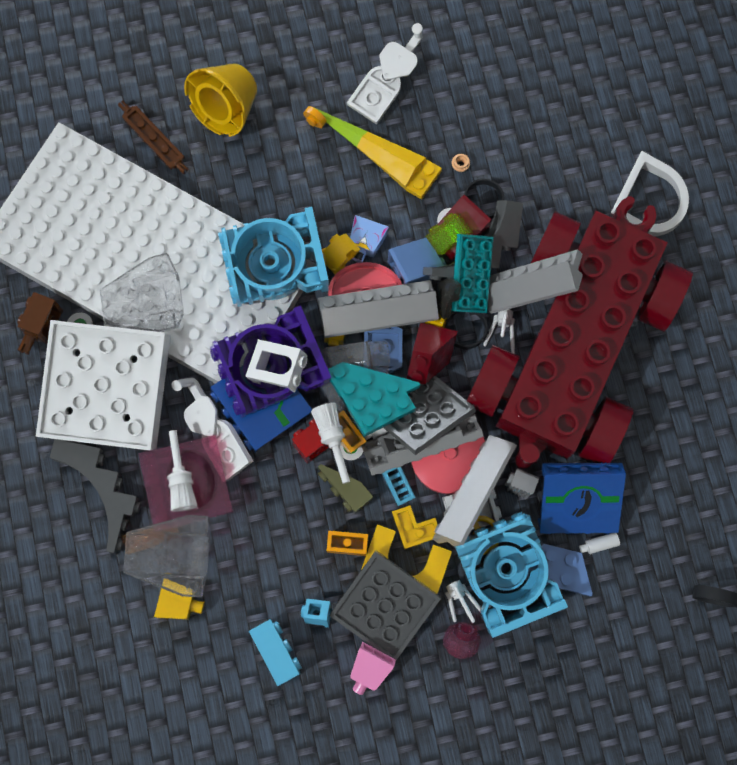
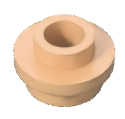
M457 154L452 159V167L457 172H464L470 166V159L464 154ZM458 162H463L464 165L459 166Z

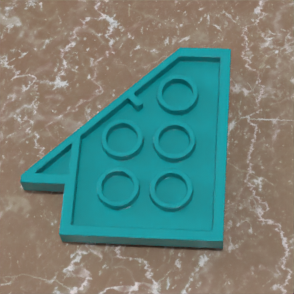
M341 362L328 369L331 375L330 382L364 437L416 410L408 393L420 388L419 382L346 362Z

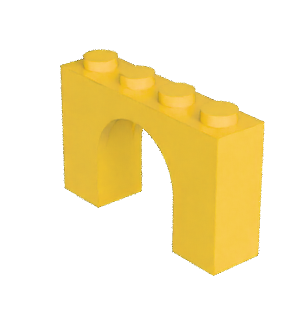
M377 524L362 568L375 550L388 558L389 549L396 531ZM433 545L425 568L413 577L438 594L452 551Z

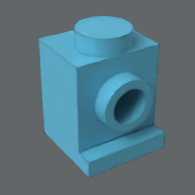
M306 599V604L301 609V617H303L306 624L323 625L329 628L331 620L329 615L332 612L330 601Z

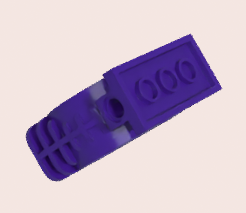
M301 305L293 308L291 312L278 316L275 325H255L241 333L236 332L231 337L226 336L223 340L212 342L210 354L213 361H217L219 364L217 365V370L221 380L225 379L226 381L225 390L228 397H232L234 400L232 406L236 416L240 415L243 418L247 414L255 413L257 410L265 409L272 404L281 402L294 393L290 389H284L278 385L265 382L260 384L253 383L246 377L258 339L263 340L262 337H265L268 342L299 348L308 355L307 357L312 367L302 370L301 380L304 379L305 383L300 382L297 388L310 391L317 387L328 385L331 375ZM294 333H299L298 336L301 340L302 345H300L298 340L295 338V336L293 335ZM244 343L248 350L243 362L244 376L252 386L264 389L266 394L250 388L241 377L240 361L245 353L242 347ZM271 353L268 360L270 365L268 372L285 374L287 372L285 356ZM287 357L288 360H289L290 369H291L292 361H291V359H290L289 357Z

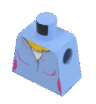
M355 215L350 238L361 250L355 255L353 260L363 263L366 255L374 257L387 237L389 227Z

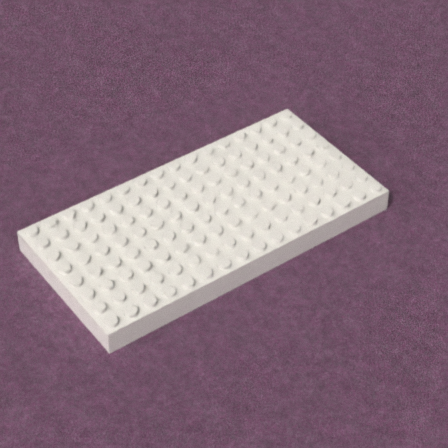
M59 122L0 209L1 263L115 327L170 334L168 357L215 384L221 378L217 370V365L219 364L217 361H213L210 354L212 342L223 340L226 336L231 337L234 333H241L255 325H275L278 316L291 312L303 293L298 288L289 296L278 300H264L265 302L258 300L253 301L251 305H249V302L243 303L241 307L233 304L229 287L233 286L229 285L227 279V268L223 259L218 232H222L221 228L223 227L226 230L233 229V225H237V228L245 227L244 224ZM257 238L253 240L254 248L258 245ZM288 248L286 249L289 251L291 255L292 268L290 274L284 281L291 277L295 268L294 255ZM251 250L246 259V271L255 283L266 285L258 282L250 272L248 260L252 252ZM307 259V268L316 266L314 262ZM267 260L265 264L271 266L275 261ZM245 343L242 345L245 353L241 358L240 367L243 365L248 353Z

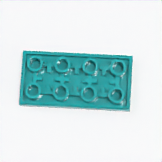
M457 234L451 311L487 313L493 237Z

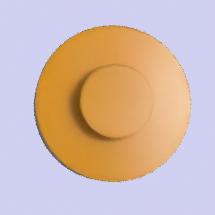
M308 106L303 112L306 121L311 126L322 128L327 122L323 114L314 107Z

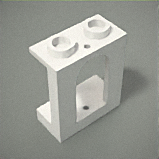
M258 339L246 377L253 383L260 384L265 382L286 387L295 392L301 382V373L307 364L308 355L299 348ZM271 353L287 356L292 361L291 369L285 374L265 371Z

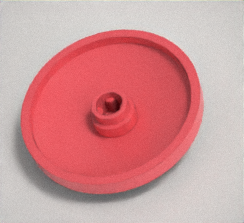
M360 262L346 266L332 278L328 296L403 284L398 276L389 268L377 263Z
M484 437L478 438L473 442L461 444L456 448L441 451L439 454L424 457L419 461H412L411 464L415 475L422 484L432 491L441 494H455L462 485L463 477L471 469L472 461L478 456L479 448L485 442Z

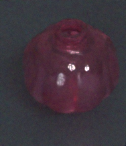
M464 622L450 625L443 637L445 649L451 656L458 659L471 658L476 655L481 643L480 635L475 628Z

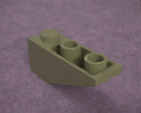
M322 464L318 466L320 472L317 474L324 482L328 481L331 484L330 490L336 497L340 496L344 500L342 504L349 513L353 511L356 514L373 500L371 493L360 481L349 477L350 482L343 484L338 471Z

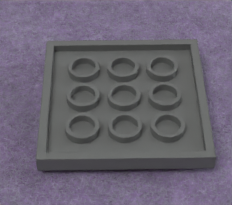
M434 376L426 384L420 383V388L408 393L416 410L383 428L414 455H417L474 414L475 407Z
M375 550L329 616L373 648L397 660L438 604L441 596Z

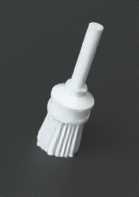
M326 403L312 409L311 413L319 429L318 433L321 436V443L329 445V448L333 450L342 483H349L350 478L340 449L342 445L341 440L345 437V433H343V426L339 422L336 403Z
M177 430L169 431L174 463L173 472L167 476L171 494V511H186L197 508L192 489L194 484L191 477L192 472L186 471L185 466H182Z

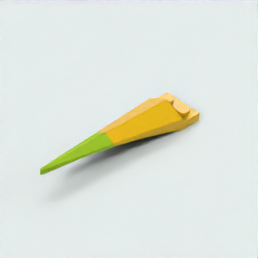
M318 110L326 118V123L363 152L407 192L419 199H423L442 172L441 167L430 162L426 157Z

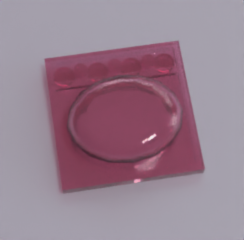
M215 435L179 444L182 466H185L186 471L192 472L191 477L194 483L192 489L197 503V508L186 511H171V494L168 487L169 480H167V476L173 472L172 468H174L171 446L138 453L155 531L233 512Z

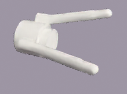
M512 310L500 311L498 315H494L493 323L483 346H487L498 322V325L502 327L501 337H504L506 327L510 325L511 353L515 354V319L512 318Z
M460 580L447 585L446 589L448 592L445 595L449 602L453 622H457L452 597L454 600H460L469 619L474 623L475 619L463 596L466 594L480 612L481 607Z

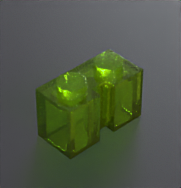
M450 213L443 218L444 222L439 226L436 224L428 230L429 233L425 237L438 255H443L457 243V234L469 235L472 233L460 214Z

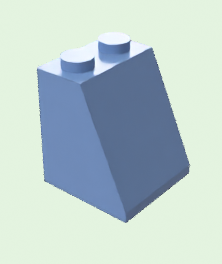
M429 237L391 248L388 251L387 262L402 284L431 280L429 279L430 275H423V267L446 265L442 257L439 258L437 246L434 241H430Z

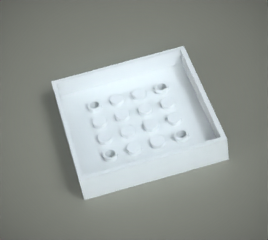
M50 320L36 437L142 450H156L171 335L162 332ZM79 349L80 355L76 356L75 351ZM133 356L137 357V362L135 363L132 362ZM70 407L73 409L72 414L68 413ZM126 414L130 415L129 421L125 420Z

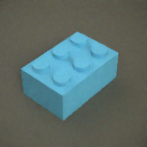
M269 619L249 631L277 686L301 674L299 670L302 667L296 657L292 658L290 654L292 648L288 640L285 639L283 641L280 635L283 631L277 621L273 622V620Z

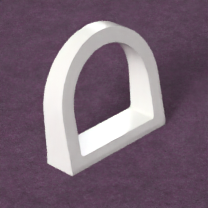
M641 151L611 211L610 217L613 218L619 203L629 196L641 169H644L668 181L678 196L679 206L675 216L667 222L654 224L648 232L652 236L665 235L673 231L682 222L689 204L688 190L682 177L672 167ZM626 214L630 223L640 224L642 222L631 214Z

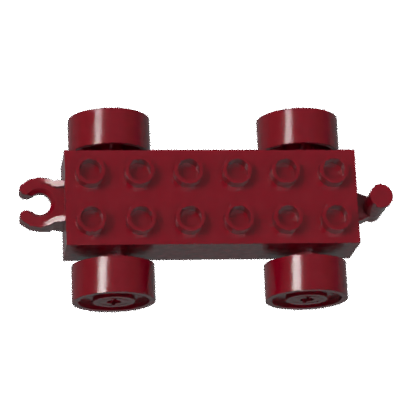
M628 196L619 203L613 218L595 211L580 243H576L573 240L581 222L556 211L554 212L531 263L578 249L582 253L578 270L583 274L579 290L554 298L518 378L512 376V373L519 360V356L492 345L467 399V402L472 404L476 410L491 417L500 399L507 401L496 427L518 437V454L516 455L515 462L519 468H529L538 460L543 450H548L568 459L576 452L582 436L583 440L577 457L590 463H610L615 456L630 424L633 408L605 396L596 412L593 413L642 300L643 303L637 320L665 332L679 310L693 276V272L664 261L656 276L653 277L668 243L648 234L656 220L654 206H647L643 212V221L640 224L630 223L626 216L635 202L632 196Z

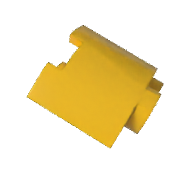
M346 233L341 236L338 234L334 235L329 240V246L322 249L325 265L334 275L345 268L346 263L353 259L361 250Z

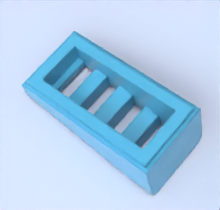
M401 467L392 468L382 473L398 506L416 498ZM397 469V473L388 476L387 473ZM399 476L401 477V480L392 484L391 480ZM404 483L405 487L395 491V487ZM408 491L409 494L401 498L398 497L399 494Z

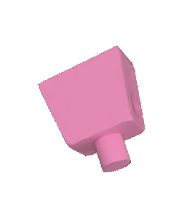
M362 642L350 678L356 681L353 691L359 695H363L366 688L375 691L392 671L396 660Z

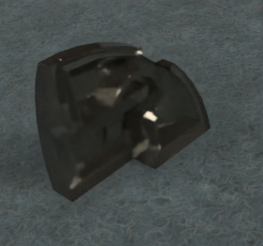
M447 278L444 281H439L434 288V291H436L438 313L443 319L450 318L452 302L459 300L461 284L458 281Z

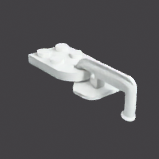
M416 23L412 26L414 35L406 47L396 42H390L385 46L379 56L381 66L374 67L367 73L347 102L349 107L376 125L398 96L401 89L400 77L409 76L417 65V57L412 52L423 37V27L421 24Z
M195 378L174 380L171 385L175 391L188 387L196 400L184 411V419L192 432L202 434L203 447L223 482L231 480L251 464L253 459L232 424L224 419H219L214 403L206 396L199 382Z

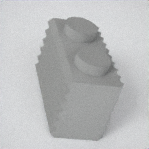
M516 469L506 479V491L511 494L514 493L518 497L521 496V498L526 500L534 493L539 477Z

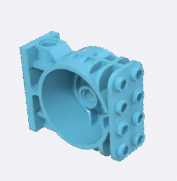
M312 207L305 208V212L290 214L286 221L264 218L249 224L244 223L245 227L237 228V225H233V229L226 230L223 227L221 228L222 232H218L222 255L227 268V279L229 285L233 286L229 287L233 304H237L238 307L248 302L251 305L253 301L258 300L265 302L264 300L282 299L295 292L298 288L306 293L321 290V292L329 291L327 271ZM273 235H277L278 242L280 243L274 242ZM309 236L310 243L304 245L302 237ZM257 238L258 245L254 248L253 240ZM282 244H284L291 250L295 258V268L293 274L286 281L284 280L288 277V275L291 272L292 260L289 251ZM251 250L252 252L248 260L250 272L258 282L266 285L255 283L246 271V259ZM307 259L314 260L316 266L307 268ZM267 260L275 261L271 266L265 264Z
M522 512L512 515L511 520L504 521L502 519L492 523L493 527L491 528L481 527L474 531L475 534L467 537L464 545L454 546L472 590L484 602L480 612L486 629L492 638L568 608L558 584L548 579V563L541 547L540 539L535 532L536 529L531 522V517ZM511 542L520 547L527 544L531 546L522 551L510 545L497 546L487 553L483 561V567L475 569V566L480 564L485 551L496 543ZM504 563H509L511 567L507 573H502L501 566ZM538 565V568H535L530 571V575L526 583L520 589L514 592L499 593L490 588L480 590L481 587H484L489 584H491L494 588L503 591L516 589L525 581L528 574V568ZM539 596L541 597V603L538 602L534 605L526 607L533 603ZM501 609H503V610H517V609H518V611H516V612H514V613H511V614L506 615V616L503 617V614H502V612H501Z

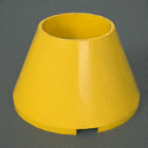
M233 63L192 71L185 80L184 90L185 96H189L191 102L189 106L197 119L212 132L218 135L227 134L231 137L243 129L257 94V85L253 76L246 68Z

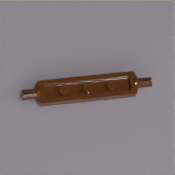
M124 100L121 103L119 102L118 106L124 111L122 118L170 170L177 167L183 175L186 174L189 169L182 163L185 159L184 155L136 105L129 107Z

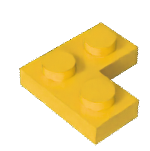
M411 506L392 511L404 550L433 540L434 531L438 525L436 518L417 524Z

